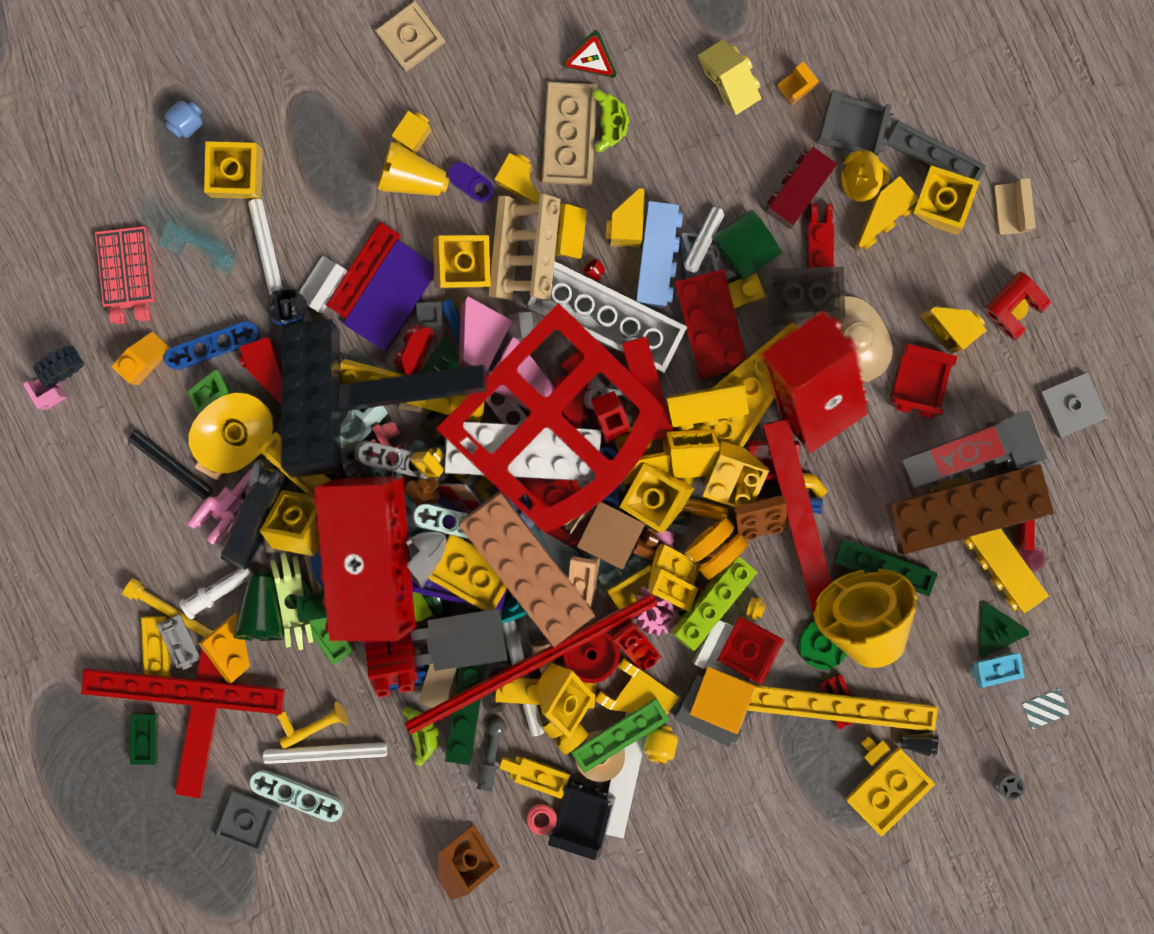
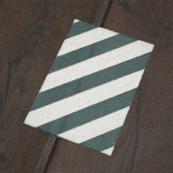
M1059 689L1022 704L1032 729L1069 715Z

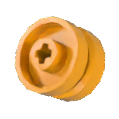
M723 517L704 530L684 551L692 562H698L706 557L700 564L699 570L708 580L725 569L749 545L741 534H735L727 539L733 532L734 526L726 517Z

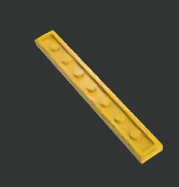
M755 685L756 689L747 710L935 732L938 707L926 704Z

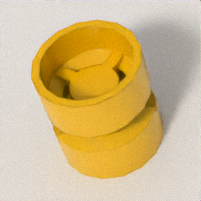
M549 720L542 726L543 731L550 739H556L555 745L563 755L574 750L589 735L580 723L570 739L566 738Z

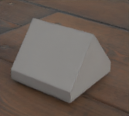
M518 312L507 315V318L512 320L509 327L510 340L513 337L518 340L524 339L534 329L532 312Z

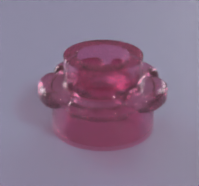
M1038 547L1034 550H1025L1022 554V559L1032 572L1039 571V568H1043L1046 564L1045 553ZM1033 557H1036L1035 562L1032 561Z

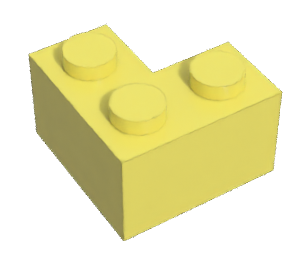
M722 39L697 55L705 75L717 85L724 104L735 115L761 99L758 91L760 84L750 71L753 68L749 58L746 55L742 56L734 45L730 46Z

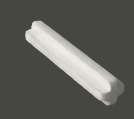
M711 208L684 263L687 271L693 273L698 271L713 240L712 236L716 234L724 217L721 208Z

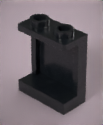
M572 781L563 786L562 791L564 795L554 833L549 837L548 845L596 860L601 856L616 797L609 796L610 792L599 788H596L595 791L586 788V784Z

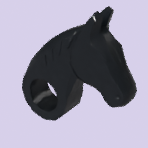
M262 460L255 462L248 480L245 500L233 521L221 553L223 561L246 570L255 559L264 539L260 530L266 520L267 509L274 504L289 479L278 467L264 465Z

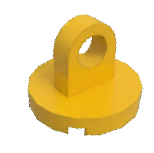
M867 150L851 152L843 163L846 164L844 171H841V183L846 195L859 202L872 199L879 192L880 188L889 183L891 178L888 168L879 161L872 151Z

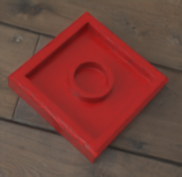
M739 616L717 661L762 685L785 639Z

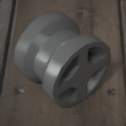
M1003 771L995 778L994 785L996 791L1006 799L1016 800L1023 795L1025 784L1019 776L1010 771Z

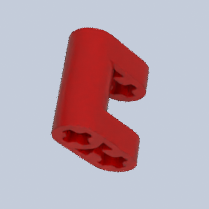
M1018 271L984 308L985 313L1009 338L1015 341L1026 330L1011 312L1023 299L1027 301L1031 308L1039 313H1043L1051 304L1050 299L1038 285L1021 271Z

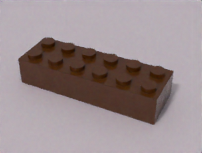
M1032 464L1018 470L1004 471L885 504L898 553L904 555L1054 514L1041 464Z

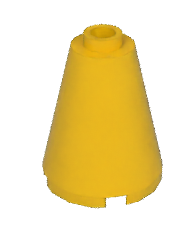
M390 142L380 174L378 190L382 192L439 196L441 192H446L449 178L445 177L446 171L402 145Z

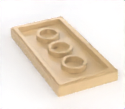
M547 82L542 183L592 186L597 102L592 93L597 89V84Z

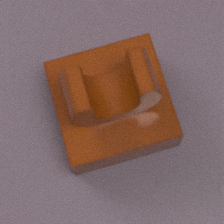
M431 477L430 480L422 478L409 481L404 488L417 506L436 504L440 499L439 494L436 492L439 483L435 477Z
M646 528L643 535L640 534L633 548V553L653 561L659 538L655 536L657 531L652 528Z

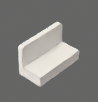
M325 256L321 257L301 288L300 295L306 299L308 306L322 314L327 307V302L342 281L347 270Z

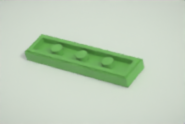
M294 571L291 572V577H295ZM301 576L304 595L313 594L312 589ZM289 594L285 598L292 609L297 608L295 597L298 596L295 594ZM327 618L309 621L313 638L333 666L355 650L349 641H329V633H327L325 628Z
M655 698L572 750L571 753L582 771L586 773L663 725L670 718L658 699Z

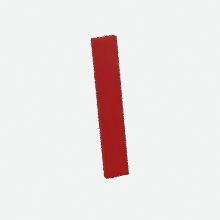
M202 649L196 679L223 682V676ZM191 706L176 795L198 799L202 797L218 708Z

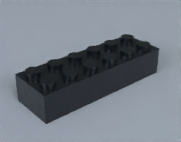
M332 319L282 325L281 468L291 478L341 472V411L338 409L340 331Z

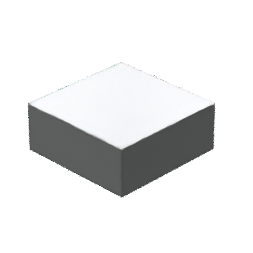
M442 302L416 303L417 325L428 328H443Z

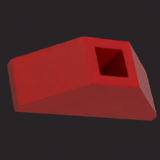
M632 619L609 631L613 640L642 671L654 666L662 657Z

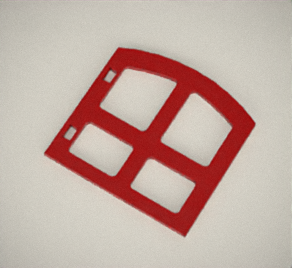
M558 303L487 376V392L470 394L441 423L437 430L538 528L546 533L585 514L621 484L646 451L657 430L665 406ZM558 330L583 354L584 358L548 397H543L518 373L517 369L552 331ZM597 373H602L639 410L629 435L613 460L606 459L562 416L564 407ZM503 385L530 410V415L495 452L490 453L464 429L463 425L499 386ZM545 428L550 429L595 473V478L571 496L550 507H545L508 471V466ZM466 437L478 447L473 454L460 443ZM524 493L535 502L530 510L518 499Z

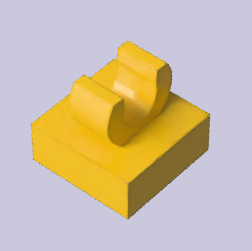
M430 448L427 452H415L410 458V461L425 477H439L445 470L439 464L445 457V454L439 448L435 451Z
M869 736L862 742V745L869 751L864 758L871 766H874L890 751V748L884 741L876 745Z

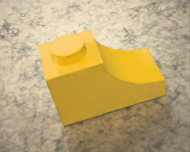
M509 153L495 178L496 184L533 205H539L541 193L533 186L530 180V173L532 172V165L529 164L530 160L519 153L516 156Z

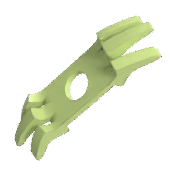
M283 553L281 554L284 579H280L275 560L270 561L277 589L286 648L291 647L289 627L293 626L298 650H303L301 624L305 626L308 643H312L313 637L310 622H299L297 608L289 609L284 603L286 596L289 594L304 596L297 556L292 557L295 577H291L286 554Z

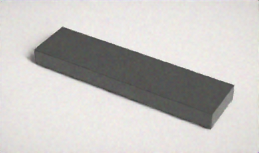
M898 120L895 122L887 138V146L928 167L932 165L979 181L986 168V165Z

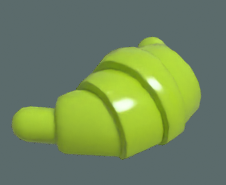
M595 89L592 95L600 102L599 105L602 107L600 125L603 127V135L601 140L595 145V150L601 153L608 147L614 146L623 137H626L630 119L627 115L625 103L620 102L611 94H605L601 90Z
M409 706L402 708V713L407 717V721L421 714V712L413 710ZM433 723L412 734L416 748L415 754L417 755L414 762L417 766H422L438 747L437 736L439 731Z

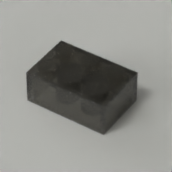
M844 267L766 270L767 326L789 325L791 322L796 325H803L823 310L830 318L834 316L840 324H843L846 317Z

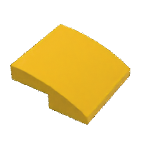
M659 544L651 568L649 592L690 612L699 589L693 585L699 572L700 563L692 562L680 552L664 544Z

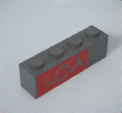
M1003 421L912 454L903 459V463L913 487L923 486L924 489L937 485L938 479L946 477V480L949 481L961 476L960 472L969 469L971 473L984 468V463L992 460L994 464L1009 459L1008 455L1015 449Z

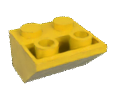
M721 441L711 472L704 480L703 497L732 507L753 503L757 499L769 468L745 448Z

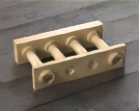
M540 194L539 205H522L523 201L508 196H498L488 297L513 300L514 291H530V297L550 301L560 199ZM538 215L536 230L520 231L521 216ZM535 240L534 255L517 256L519 241ZM516 266H533L531 281H515Z

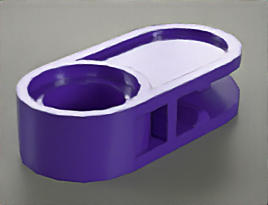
M463 162L455 163L450 167L449 179L460 191L478 203L488 202L492 198L494 193L492 183L479 172ZM478 184L488 186L489 192L486 196L479 197L475 194L474 190Z

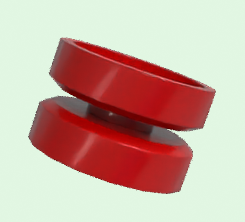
M607 631L565 653L564 661L566 668L573 671L582 682L593 684L604 681L614 673L619 665L621 652L618 644L613 640L610 632ZM590 650H594L597 653L596 659L591 660V657H587V653Z

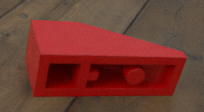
M267 337L240 346L241 354H239V360L242 367L247 368V371L282 405V364L274 340Z

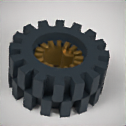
M69 345L62 349L59 348L54 353L51 352L47 357L40 359L41 361H38L33 366V371L44 387H50L51 385L58 384L59 381H64L67 377L73 376L72 374L77 373L85 363L74 346Z

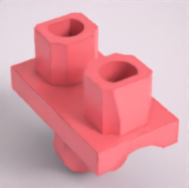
M394 421L383 426L378 424L372 427L380 443L394 447L390 439L401 434ZM406 442L396 447L411 451ZM371 451L367 455L378 458L379 453ZM389 452L387 456L393 465L397 460L395 452Z

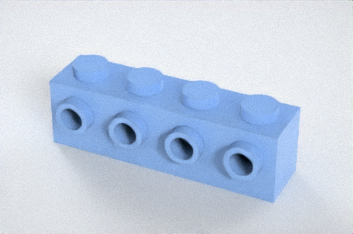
M652 201L648 203L636 302L644 306L666 308L667 302L672 303L674 288L669 287L670 277L675 278L677 263L672 262L673 252L678 253L680 238L675 237L676 227L681 228L683 213L678 212L679 205Z

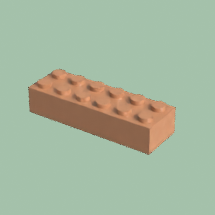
M500 490L459 521L461 529L553 647L595 616L593 609Z

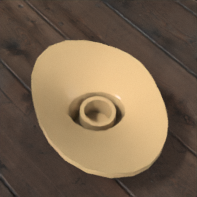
M844 296L826 304L820 312L824 310L830 318L834 316L842 327L841 332L845 337L850 335L858 346L856 352L860 357L858 364L862 369L860 375L864 382H869L879 377L888 368L892 359V342L888 330L878 313L871 305L857 297Z

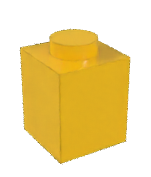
M408 111L392 134L393 140L416 154L432 131L428 124L429 120L418 112L414 115Z

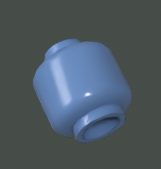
M179 100L165 113L166 122L164 125L177 138L181 136L189 138L203 124L199 116L202 111L192 101L187 104L185 101Z

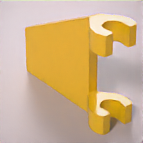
M623 657L618 667L632 677L617 699L614 700L602 690L595 697V701L609 710L633 713L657 698L667 715L679 699L678 695L639 669L625 657Z

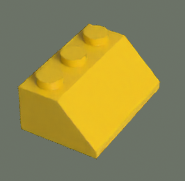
M744 383L669 395L667 398L673 427H679V431L693 429L695 423L704 422V426L719 424V419L729 418V422L744 420V415L749 414Z

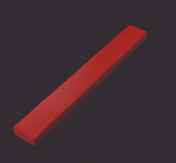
M786 417L762 424L779 490L781 496L784 495L787 503V520L810 607L814 615L817 607L816 600L821 592L831 584L789 419Z
M85 668L83 669L81 694L282 715L286 688Z

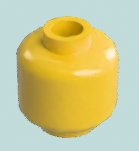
M661 725L646 735L643 752L648 755V760L667 764V760L674 759L678 737L671 733L672 728Z

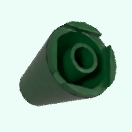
M255 572L253 577H249L233 631L234 639L252 641V639L279 641L284 639V628L274 578L269 577L270 573Z

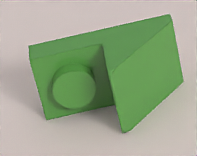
M218 370L210 373L187 391L197 414H200L216 399L232 394L225 377Z

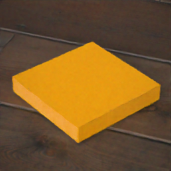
M708 667L690 715L732 733L739 734L756 686Z

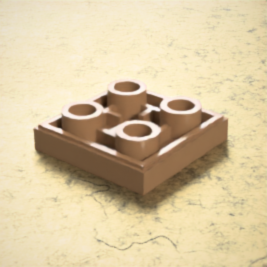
M600 502L577 547L623 570L645 524Z

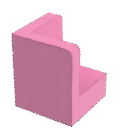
M39 379L23 383L37 409L47 410L68 398L59 382L50 387H44Z

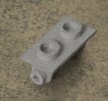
M181 614L157 623L177 668L187 669L192 666L191 663L200 660V655Z

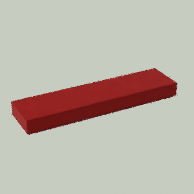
M379 222L326 306L347 319L392 247L402 236L382 222Z
M644 336L623 342L622 346L630 373L665 406L651 441L666 437L667 432L675 431L648 338Z

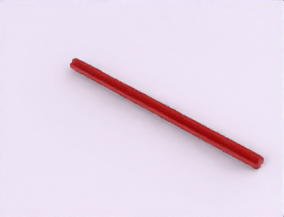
M650 593L568 636L555 647L551 645L406 721L405 727L407 731L413 734L657 606V600Z

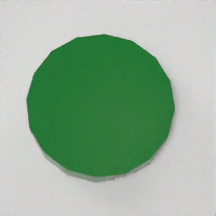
M815 621L810 622L803 628L799 636L798 648L801 657L807 664L816 669L828 670L844 661L847 654L819 630Z

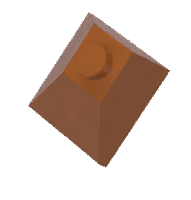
M474 824L438 852V880L450 900L468 895L500 867Z

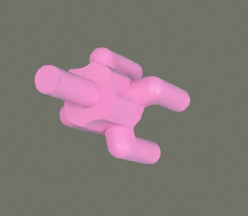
M252 468L233 490L225 487L218 497H208L187 521V524L194 529L196 526L201 528L211 515L220 521L206 538L211 544L215 545L216 542L220 544L230 532L237 512L244 501L241 495L246 491Z

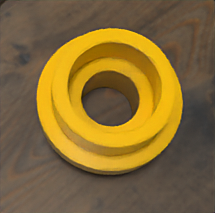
M752 597L747 609L746 616L752 618L754 622H756L757 618L763 617L766 604L762 603V597H758V599Z

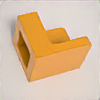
M803 61L794 69L792 74L777 85V88L792 106L813 90L819 81Z

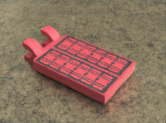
M143 226L95 232L103 307H111L109 312L110 322H115L116 325L126 324L124 308L135 307L136 320L141 322L151 321L148 303L156 302L148 228Z

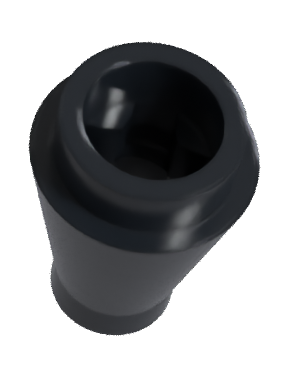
M932 731L910 734L902 733L901 748L929 757L931 754L937 755L939 737L937 734H932Z

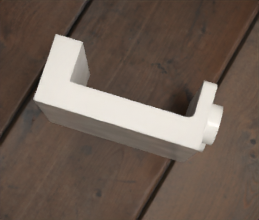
M720 619L706 636L703 643H701L693 663L703 669L711 667L757 685V682L717 661L734 627Z

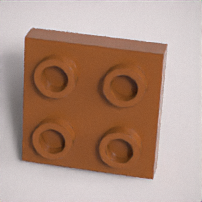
M760 491L755 502L734 507L736 534H741L746 540H754L759 536L774 535L787 530V503L784 495L763 500Z

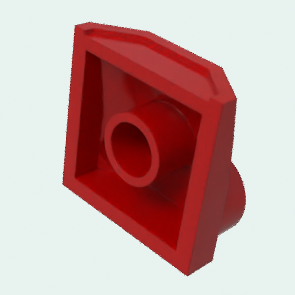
M415 324L413 328L409 327L404 336V341H406L403 351L399 350L394 359L397 371L406 375L419 373L436 334L431 328Z

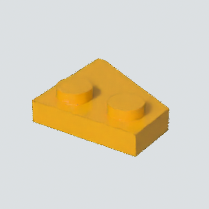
M234 613L198 643L227 683H232L250 667L246 641L233 638L238 613Z

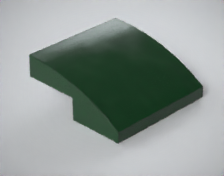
M753 209L712 236L722 257L729 260L739 280L744 281L782 254L774 237Z

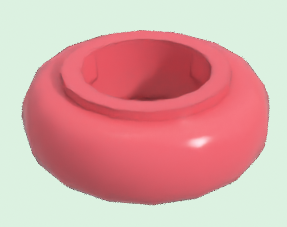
M537 804L527 814V825L533 833L547 835L556 826L557 814L549 805ZM539 813H545L549 817L548 824L545 826L537 825L534 819L535 816Z

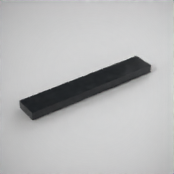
M483 364L339 385L338 409L343 412L487 392V368Z

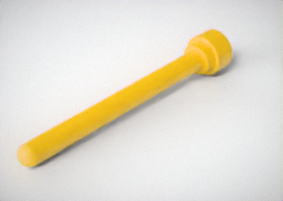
M135 578L129 581L122 593L123 596L130 600L140 599L170 618L181 614L186 627L204 638L213 632L211 629L194 619H189L184 613L145 591L142 582Z

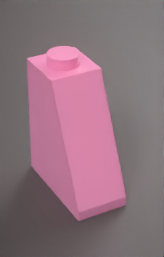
M470 297L465 299L460 310L459 367L484 364L488 370L512 320Z
M513 337L508 342L495 368L520 343L518 339ZM529 355L519 365L517 371L543 397H548L555 387ZM501 385L495 390V392L529 410L506 386Z

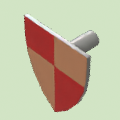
M470 474L464 484H439L437 488L452 505L466 514H469L484 502L473 489L480 479L478 474Z

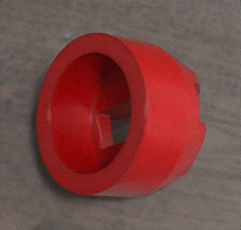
M595 258L587 263L583 273L588 278L597 281L601 279L600 275H605V267L598 258Z

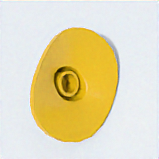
M247 393L224 395L209 404L194 420L189 431V447L192 455L203 467L217 473L239 471L262 454L258 450L273 435V416L269 408L255 396Z

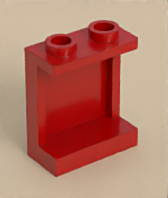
M911 344L904 345L889 404L895 405V410L910 413L911 409L920 411L919 416L934 419L935 415H943L944 410L941 407L952 366H955L957 356Z

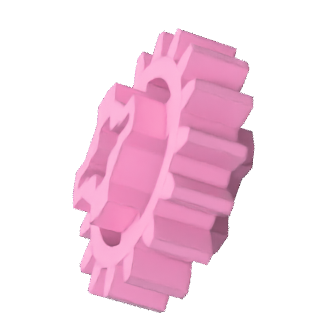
M649 582L648 588L640 587L641 596H634L637 600L650 594ZM654 595L658 607L662 609L659 610L653 607L634 618L638 620L636 625L643 628V631L659 636L661 632L669 633L668 627L673 628L675 620L681 618L678 615L679 611L684 610Z

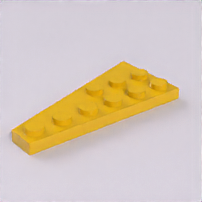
M791 322L712 387L744 383L749 414L744 415V420L729 422V418L719 419V424L704 426V422L695 423L693 429L681 431L714 429L718 444L724 441L743 448L775 398L761 353L799 326ZM673 427L675 430L679 431V427Z

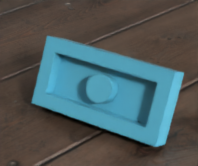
M1017 652L973 662L974 667L970 668L972 678H976L977 687L980 688L1025 678L1021 653Z

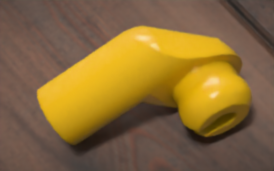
M803 473L806 488H810L818 498H821L828 492L827 488L815 474Z

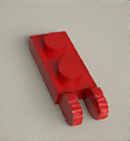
M817 203L810 204L807 244L808 274H834L832 203H826L824 210L825 223H817Z

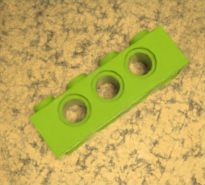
M738 556L711 579L694 600L690 612L686 611L669 631V634L687 649L695 651L758 572Z

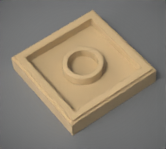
M416 1L410 3L375 30L405 72L446 43Z

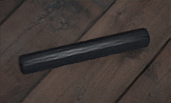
M138 430L131 433L128 438L130 443L196 495L205 500L212 494L213 489L144 434Z

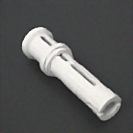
M250 567L246 570L238 568L207 588L200 587L196 594L186 600L181 599L179 604L185 615L192 620L195 618V614L206 607H213L214 601L248 581L249 577H253L254 574Z

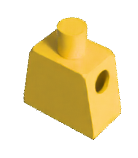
M715 430L667 432L673 476L680 478L687 484L694 483L696 477L708 476L719 451Z

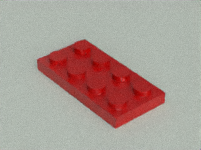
M724 268L674 281L699 379L733 371L746 360V355Z

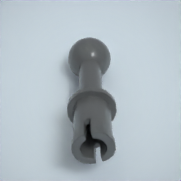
M498 717L492 718L487 724L490 739L485 764L479 763L481 771L476 788L493 792L492 788L496 769H499L498 766H494L499 740L507 730L505 721Z

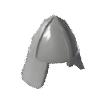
M435 531L424 532L408 538L405 542L409 545L410 562L407 564V567L411 571L412 580L420 588H423L443 557L446 548L445 534Z

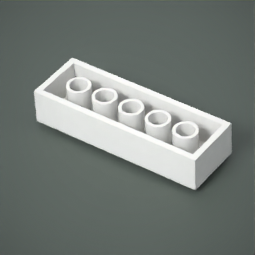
M555 261L550 301L531 297L528 303V308L544 316L558 303L561 304L600 344L625 355L622 346L623 342L647 336L657 372L661 374L665 373L687 328Z
M464 422L463 425L464 429L490 453L495 452L520 426ZM548 428L543 429L508 466V471L514 477L592 481L595 478V473ZM577 429L600 452L601 430ZM467 437L460 442L471 454L478 448ZM445 438V470L443 473L483 475Z

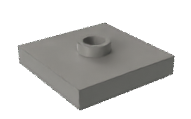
M1088 372L1039 392L1058 438L1065 437L1107 419Z

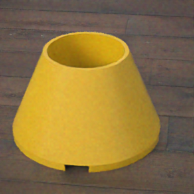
M878 569L879 572L867 574L864 573V570L849 573L829 584L816 600L817 607L814 612V618L819 630L852 660L863 667L879 668L895 662L901 657L907 644L917 607V595L914 586L906 577L891 570Z

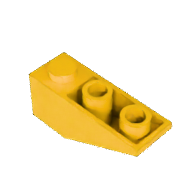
M900 176L875 197L854 248L856 251L862 247L865 250L870 248L878 241L875 238L878 233L883 231L886 234L897 225L894 221L900 215L905 218L915 210L913 204L919 198Z

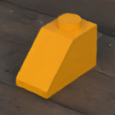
M151 332L130 346L111 367L129 384L139 385L162 361L165 353L171 347L154 332Z

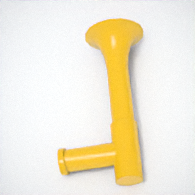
M339 702L334 703V709L330 714L296 731L286 711L282 715L276 716L286 734L285 737L279 740L283 749L307 738V736L333 723L349 724L346 711Z

